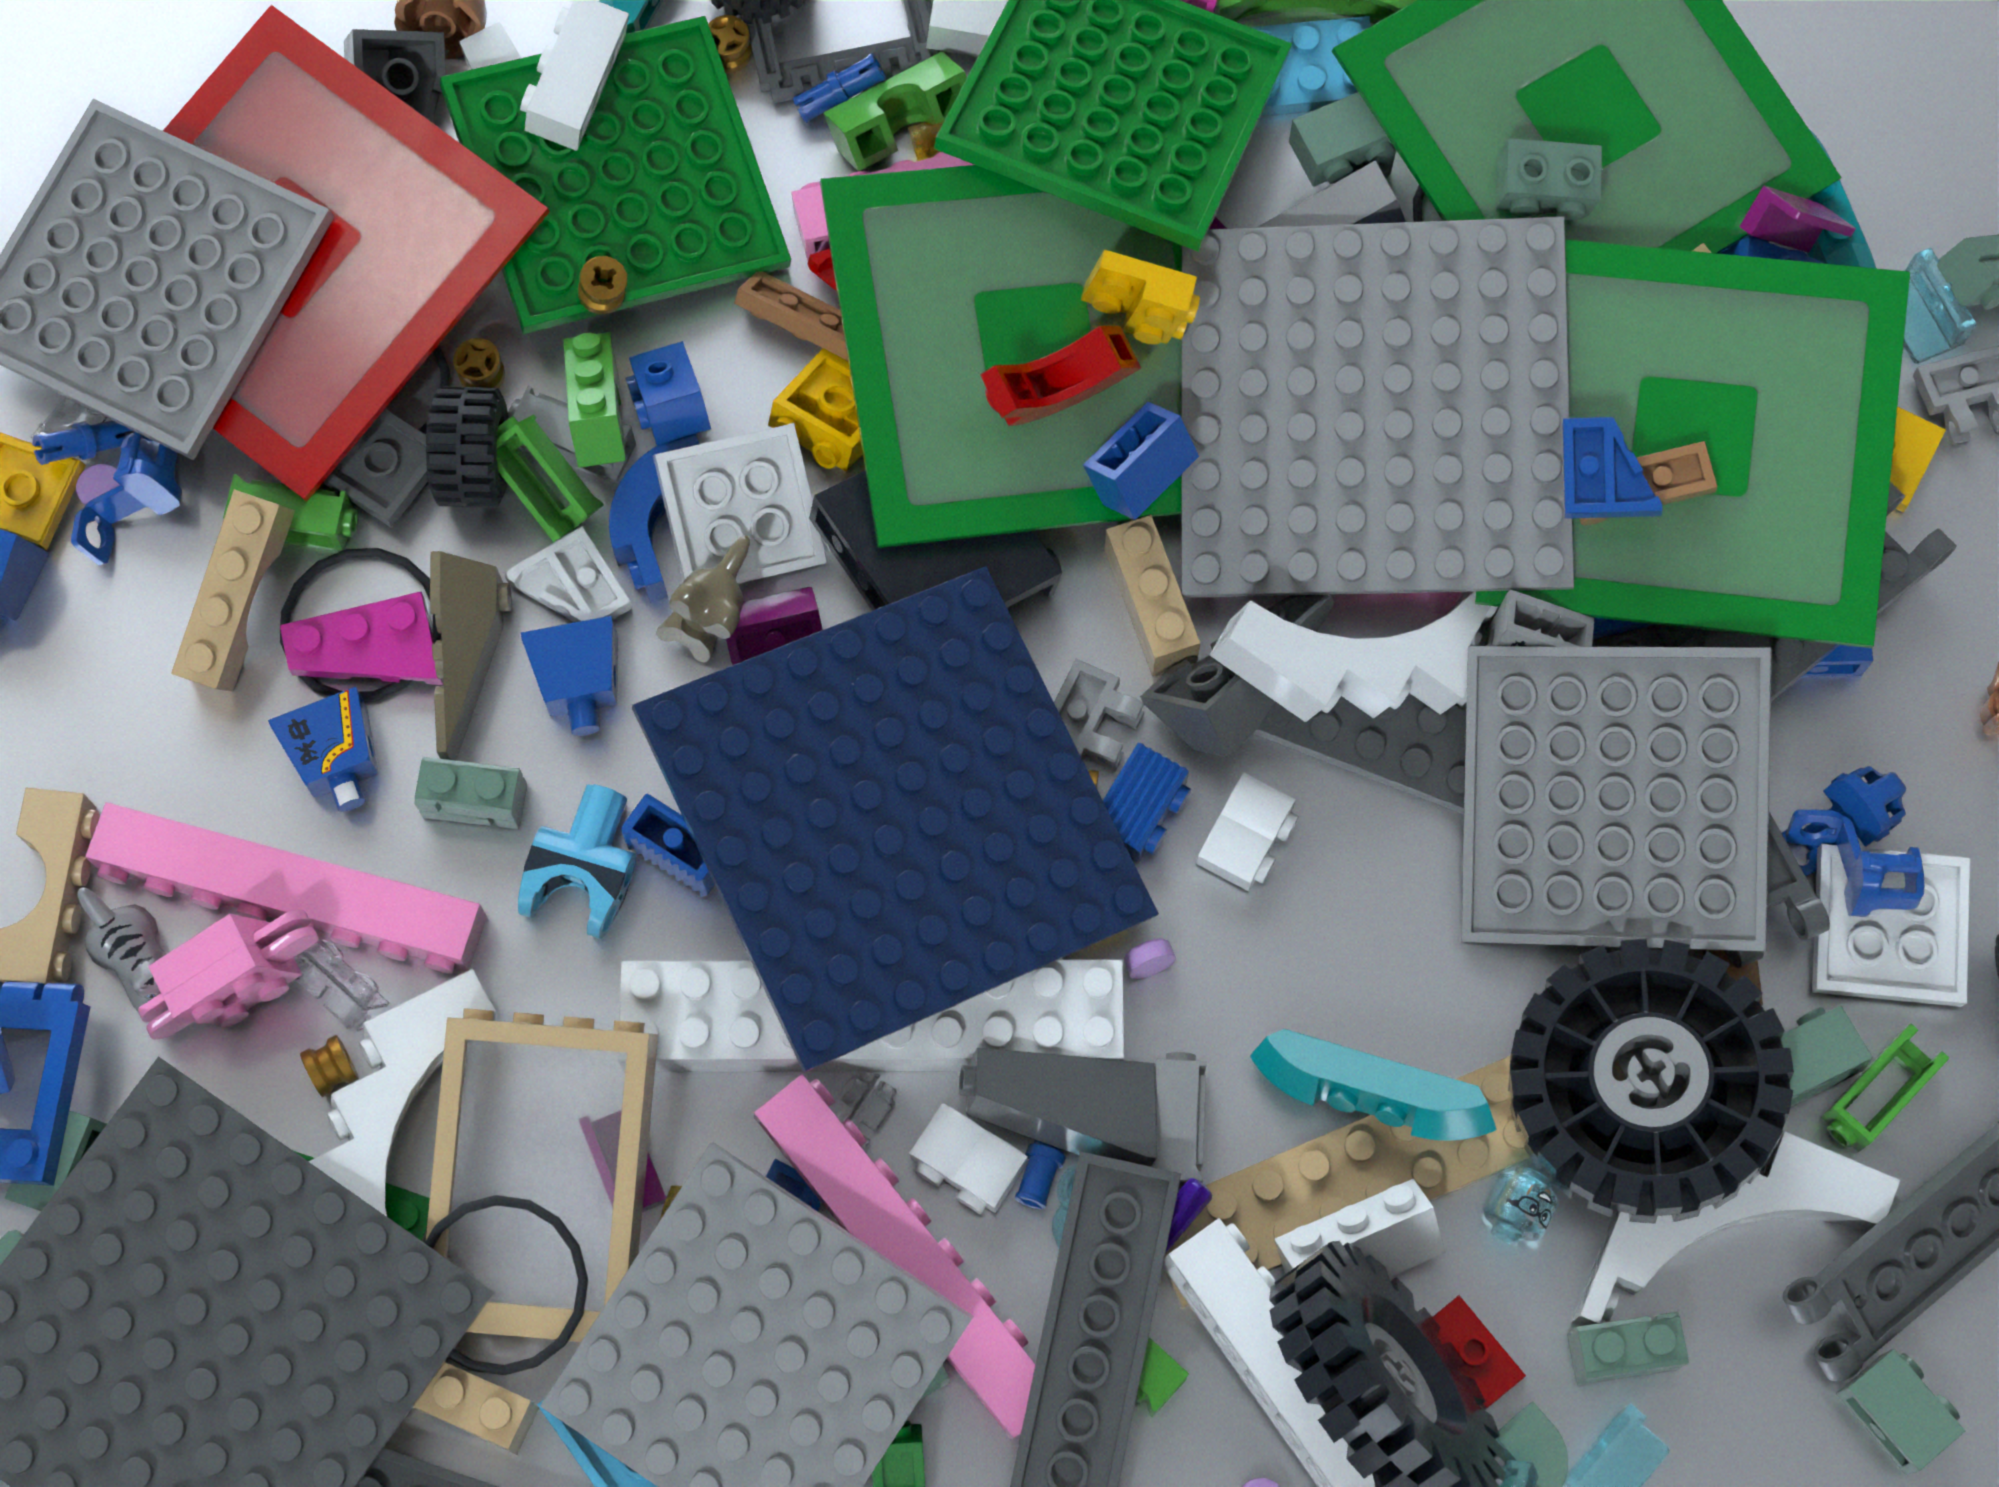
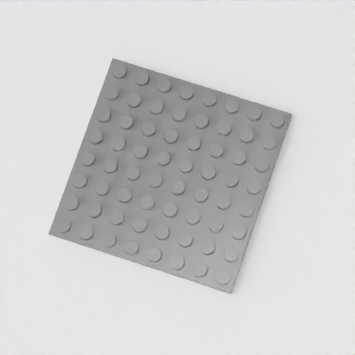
M1564 217L1209 229L1199 252L1182 246V272L1197 277L1193 294L1200 296L1195 319L1192 324L1187 323L1182 337V420L1199 455L1182 473L1183 598L1574 589L1572 519H1565L1562 424L1563 418H1569Z

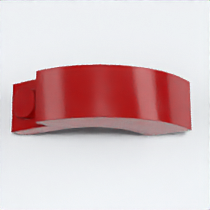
M1099 326L1072 344L1046 357L1025 364L994 365L980 374L986 386L985 396L990 406L1000 414L1001 418H1005L1008 426H1015L1050 416L1074 406L1115 385L1141 369V366L1121 326Z

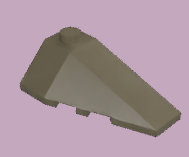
M432 551L430 556L431 614H435L437 631L441 633L442 640H436L435 644H432L433 660H435L437 678L443 679L444 686H436L434 691L436 750L440 759L456 761L503 630V612L511 611L510 583H503L496 566L442 551Z

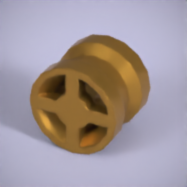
M722 15L714 18L708 25L725 73H734L742 70L748 65L752 55L747 25L742 19L732 15ZM735 43L734 48L727 50L728 46Z
M608 256L592 258L583 265L580 272L578 297L581 304L588 311L595 314H609L616 311L622 305L627 286V273L623 265L616 259ZM599 277L600 279H606V280L609 279L610 281L607 282V283H606V282H600L597 278Z
M471 338L457 347L453 355V365L462 387L499 388L505 379V368L497 347L491 341L483 338ZM474 370H479L481 373H474Z
M337 1034L328 1038L324 1047L318 1050L309 1048L300 1053L303 1065L321 1097L332 1093L333 1087L341 1082L350 1084L359 1079L355 1066Z

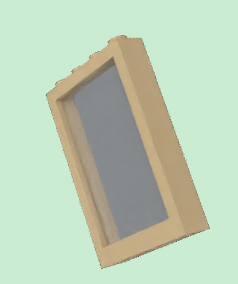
M464 1008L463 1018L447 1017L426 1240L434 1226L463 1203L494 1195L529 1199L560 1217L581 1247L588 1276L584 1314L568 1340L582 1342L639 1254L658 1034L644 1033L645 1023L614 1020L613 1030L594 1029V1019L564 1016L563 1026L544 1025V1015L514 1012L513 1022L494 1021L493 1010ZM496 1205L467 1213L442 1232L433 1250L494 1292L467 1332L556 1340L574 1312L578 1278L571 1250L553 1225L528 1210Z

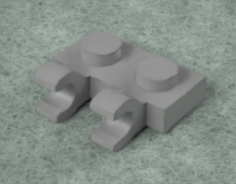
M1999 345L1916 368L1913 378L1928 413L1931 416L1943 412L1946 433L1952 445L1970 441L1971 435L1969 431L1977 430L1978 428L1976 418L1968 405L1987 401L1991 425L1994 431L1999 433Z
M1075 659L1054 704L1081 758L1083 759L1086 754L1103 767L1116 771L1124 755V752L1121 751L1123 744L1112 738L1100 735L1096 731L1105 713L1112 716L1119 723L1129 728L1137 729L1144 715L1142 710L1144 704L1132 696L1117 692L1120 685V677Z

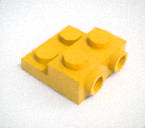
M1104 249L1085 282L1081 301L1091 303L1096 310L1103 313H1125L1122 330L1134 334L1133 336L1136 340L1146 344H1167L1171 337L1182 339L1187 323L1192 324L1195 319L1200 296L1193 294L1196 276Z
M822 348L773 400L768 426L775 428L794 423L799 444L812 452L813 458L819 465L829 469L837 466L845 472L863 454L849 363L840 356Z

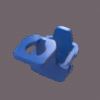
M137 432L127 435L123 439L120 448L121 456L117 471L114 472L113 477L120 486L90 500L83 509L77 512L74 519L71 536L72 545L98 565L106 564L109 561L115 539L113 523L145 507L152 509L160 516L175 510L180 505L182 489L176 483L174 477L178 452ZM94 521L98 523L97 530L101 538L99 548L94 547L86 536L87 524Z
M1870 766L1859 768L1849 775L1842 773L1831 781V785L1823 790L1832 803V807L1828 810L1838 812L1842 816L1849 818L1854 825L1857 837L1865 847L1874 841L1879 842L1889 835V831L1902 822V818L1906 815L1902 804V797L1906 792V786L1894 772L1881 774ZM1864 777L1867 780V783L1864 782L1861 778ZM1888 812H1891V813H1892L1893 816H1892L1891 818H1890ZM1811 822L1804 829L1801 828L1802 831L1807 833H1818L1825 829H1834L1822 822ZM1787 829L1784 832H1782V835L1785 840ZM1806 845L1809 849V852L1806 854V864L1803 866L1799 865L1806 877L1817 871V848L1819 846Z
M1796 810L1793 813L1786 831L1788 843L1820 846L1821 844L1836 842L1848 878L1844 895L1849 916L1866 917L1873 910H1910L1919 906L1924 895L1925 884L1923 864L1918 847H1909L1906 854L1899 855L1861 851L1854 825L1849 818L1832 810ZM1811 822H1822L1830 828H1834L1825 829L1818 833H1807L1801 830L1802 826ZM1888 872L1904 873V889L1881 888L1885 874Z

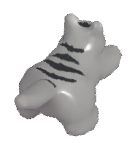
M80 888L77 893L83 909L93 921V925L86 934V951L95 964L104 969L115 971L125 988L132 1006L138 1012L140 1006L161 994L148 967L167 954L155 942V935L158 933L156 920L144 907L136 904L110 910L97 894L88 888Z

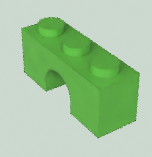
M942 51L824 112L823 114L838 152L853 167L860 171L898 151L893 135L904 126L916 122H928L939 130L967 79L965 71Z
M583 333L573 338L564 339L568 422L578 468L626 461L624 432L619 411V405H621L620 381L611 333Z

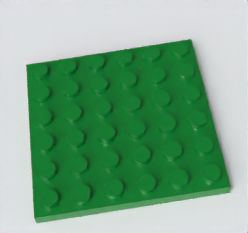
M1008 0L936 136L934 149L1199 252L1285 65L1292 43L1180 0Z
M706 16L626 34L577 151L525 131L526 112L521 111L520 107L528 85L537 86L542 73L537 72L541 54L440 77V87L459 143L541 202L550 211L502 268V273L523 334L602 315L588 311L581 304L578 297L580 272L583 265L590 259L598 256H608L616 259L623 265L627 273L625 298L622 305L616 311L749 278L756 272L763 271L769 273L790 267L792 260ZM599 277L597 278L600 282H606V283H607V282L610 281L609 279L606 280V279H600Z

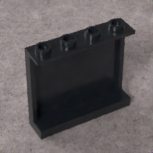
M866 470L814 495L809 519L872 611L985 566L1008 608L1040 590H1043L1047 597L1054 595L1063 573L1057 555L1050 548H1045L1035 534V530L878 548Z

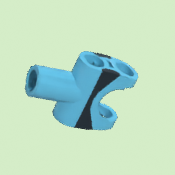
M586 785L569 833L546 826H541L538 829L527 856L518 897V913L520 915L534 918L541 903L545 904L548 897L557 889L567 886L578 887L586 891L590 896L588 908L591 909L587 923V935L599 939L606 935L624 903L637 859L636 853L611 846L627 802V798L624 795L604 786Z

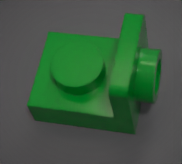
M905 1421L872 1472L873 1487H925L921 1424H911L910 1421Z

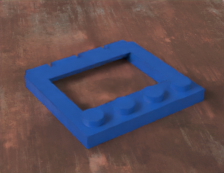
M0 981V1028L51 1030L31 1130L0 1128V1183L54 1186L91 1007L83 1003L84 988L81 984L47 983L45 985L38 982L8 981L3 984Z

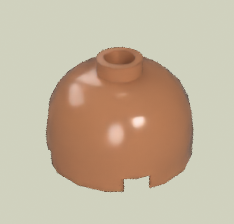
M397 0L394 10L396 14L394 24L397 31L444 32L445 50H449L445 59L463 57L464 54L459 41L483 30L487 21L485 0Z

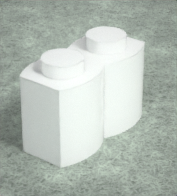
M1243 772L1198 855L1197 865L1247 891L1250 890L1255 880L1263 884L1276 861V857L1269 854L1277 838L1284 842L1287 841L1299 818L1298 815L1292 813L1296 799Z
M944 1103L940 1105L909 1153L911 1160L917 1163L913 1169L916 1174L939 1187L942 1181L954 1186L959 1190L955 1198L979 1214L982 1213L984 1208L994 1213L998 1211L1028 1163V1157L1021 1151Z

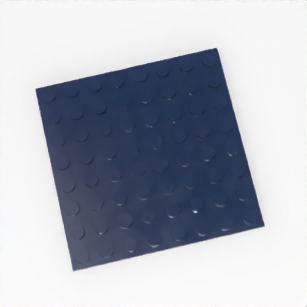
M986 566L640 701L631 707L803 1073L1159 915Z

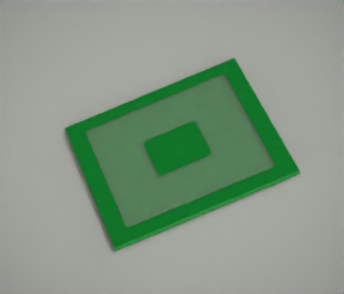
M1416 0L1333 47L1331 51L1443 221L1557 217V214L1540 212L1533 216L1523 217L1511 214L1510 210L1496 209L1497 155L1508 138L1602 146L1601 200L1589 216L1579 220H1564L1565 239L1685 251H1692L1704 243L1711 253H1719L1749 235L1739 226L1763 185L1809 199L1842 178L1722 0Z
M977 165L821 178L820 188L878 548L1131 520V518L1102 504L1083 464L1147 402L1178 414L1182 418V339L1171 337L1167 344L1162 342L1160 344H1146L1136 340L1133 336L1134 334L1124 332L1141 369L1078 404L1050 416L1015 426H1008L1005 418H1001L1000 414L990 406L985 396L986 386L980 374L994 365L1025 364L1046 357L1072 344L1099 326H1121L1123 328L1126 313H1103L1096 310L1091 303L1081 301L1085 282L1104 249L1182 272V245ZM1182 474L1137 519L1149 515L1157 517L1182 514Z
M1565 239L1569 418L1613 417L1624 435V442L1636 458L1705 441L1717 490L1715 493L1662 505V516L1612 517L1603 522L1586 526L1581 525L1580 518L1572 519L1574 589L1519 590L1517 592L1594 618L1873 648L1910 272ZM1476 591L1475 604L1500 607L1508 591Z

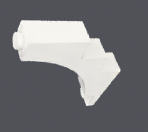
M1785 1131L1782 1133L1775 1150L1772 1151L1762 1173L1758 1174L1751 1184L1745 1183L1735 1198L1717 1209L1711 1204L1702 1208L1698 1217L1673 1222L1672 1215L1658 1216L1655 1224L1629 1222V1213L1615 1211L1572 1323L1585 1326L1599 1324L1601 1319L1609 1322L1620 1297V1293L1613 1291L1614 1286L1635 1295L1646 1286L1658 1270L1675 1254L1714 1232L1738 1224L1764 1219L1799 1218L1830 1222L1867 1233L1901 1204L1902 1198L1896 1196L1901 1180Z

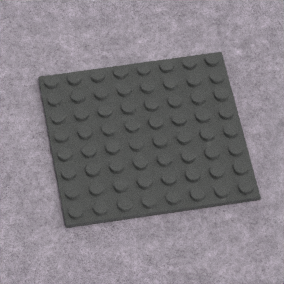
M158 1056L0 1265V1479L10 1487H356L494 1292Z

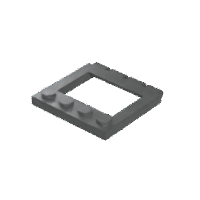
M901 0L910 37L782 63L778 61L770 23L762 24V18H754L753 24L746 23L750 34V43L761 92L770 90L773 103L793 100L794 96L804 93L802 84L810 82L812 88L827 80V74L833 70L839 73L868 57L871 53L881 65L879 69L884 71L886 80L893 77L891 66L898 65L901 73L938 54V50L926 48L930 24V14L926 0Z

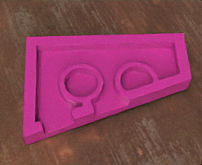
M421 591L280 625L288 669L293 676L338 679L369 677L381 678L385 682L415 680L425 681L426 684L443 685L442 679H438L436 675L435 660H433L432 656L434 640L425 599Z

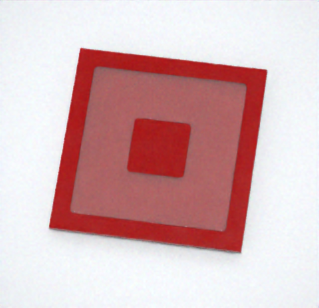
M271 4L163 131L324 206L335 216L212 428L307 502L550 211L541 202Z

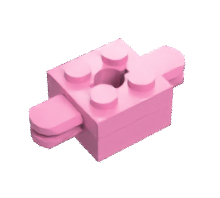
M304 910L289 911L271 923L228 914L149 965L148 967L161 994L140 1006L138 1013L142 1021L149 1022L146 1029L150 1038L163 1039L170 1037L192 1022L219 1025L222 1028L230 1027L243 1021L249 1015L247 1010L261 1001L274 1000L285 994L289 990L288 984L302 975L294 957L317 943L319 939L315 929L307 927L310 924L307 913Z

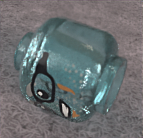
M1517 1166L1515 1171L1501 1172L1482 1208L1483 1215L1493 1225L1490 1231L1491 1234L1513 1246H1518L1521 1240H1539L1544 1235L1558 1206V1198L1552 1190L1553 1184L1551 1180L1543 1174L1524 1166Z

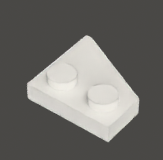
M583 526L503 572L505 579L512 587L573 622L612 616V619H615L633 608L629 597Z

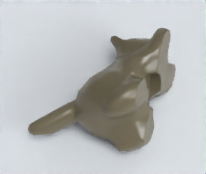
M741 536L729 548L715 568L693 571L671 595L669 602L670 609L674 612L657 628L656 635L659 639L666 642L676 641L682 643L690 649L696 660L707 662L711 658L717 637L726 639L735 632L740 621V613L744 603L743 594L736 581V577L750 546L748 536Z

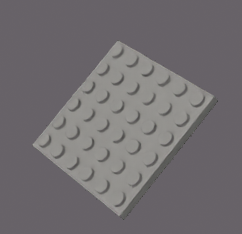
M93 98L0 254V365L194 460L335 216L324 206Z
M1468 646L1461 942L1620 947L1622 940L1646 938L1648 948H1662L1664 940L1688 944L1690 945L1689 949L1767 951L1772 649L1728 647Z
M712 1142L690 1173L540 1407L657 1487H863L974 1316Z

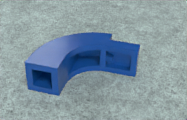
M696 434L657 445L640 457L620 481L611 503L609 533L618 566L628 564L635 589L638 590L645 587L650 603L668 598L653 550L655 527L666 512L653 455L699 445Z

